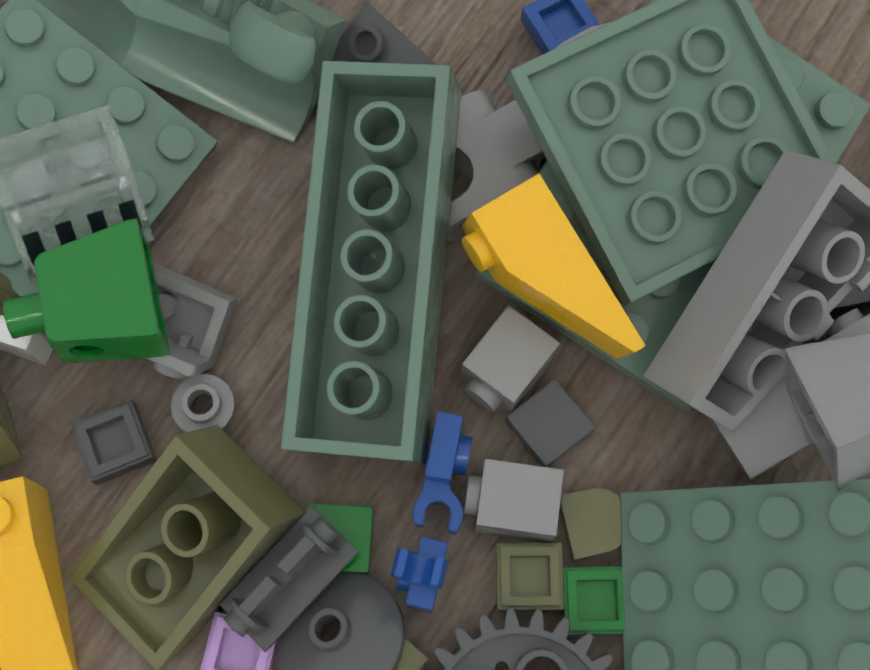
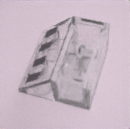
M109 105L0 138V207L31 283L37 281L34 261L40 253L126 220L137 218L148 243L154 242L133 167Z

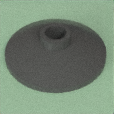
M340 572L277 640L276 657L280 670H395L402 655L405 640V626L401 609L389 590L374 578L361 573ZM333 621H340L341 628L338 636L331 641L324 642L323 633L327 626Z

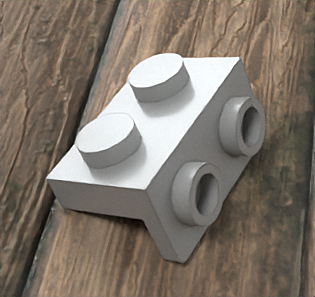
M153 263L171 355L146 359L153 361V368L165 376L175 379L195 377L215 366L238 298Z

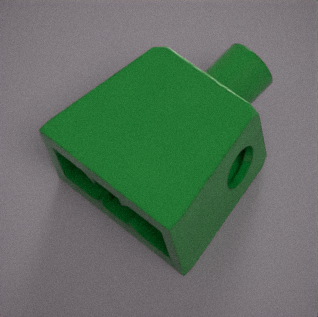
M137 218L126 220L40 253L34 261L39 293L3 301L4 318L11 337L16 339L45 332L49 345L64 362L78 363L171 355L150 245Z

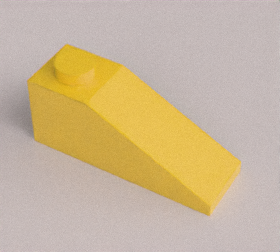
M540 173L475 210L464 222L462 229L466 236L462 238V244L466 254L480 272L488 269L496 283L615 359L633 354L646 346Z
M24 476L1 481L0 668L1 670H78L48 489Z

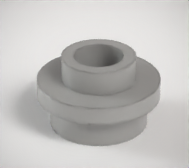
M199 374L195 377L187 378L176 388L171 399L172 417L178 427L185 433L218 425L222 430H225L231 423L236 409L235 397L230 387L219 377L210 374ZM200 395L212 396L213 405L207 413L198 415L192 412V403L196 397Z

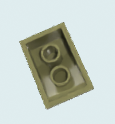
M218 425L175 435L69 579L155 670H161L214 617V613L222 609L219 604L306 511Z

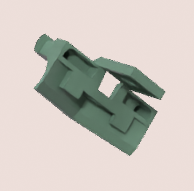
M37 0L137 79L292 143L299 140L311 117L319 95L322 62L332 61L347 21L311 0Z

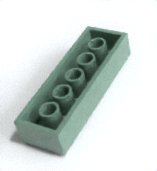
M345 61L322 62L282 431V450L426 464L461 101V89L450 65Z

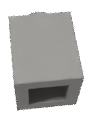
M508 305L462 363L461 380L467 384L464 392L486 411L494 413L499 408L509 415L520 405L555 360L560 342Z
M485 459L482 477L469 475L464 514L476 516L474 533L551 543L557 536L564 470Z

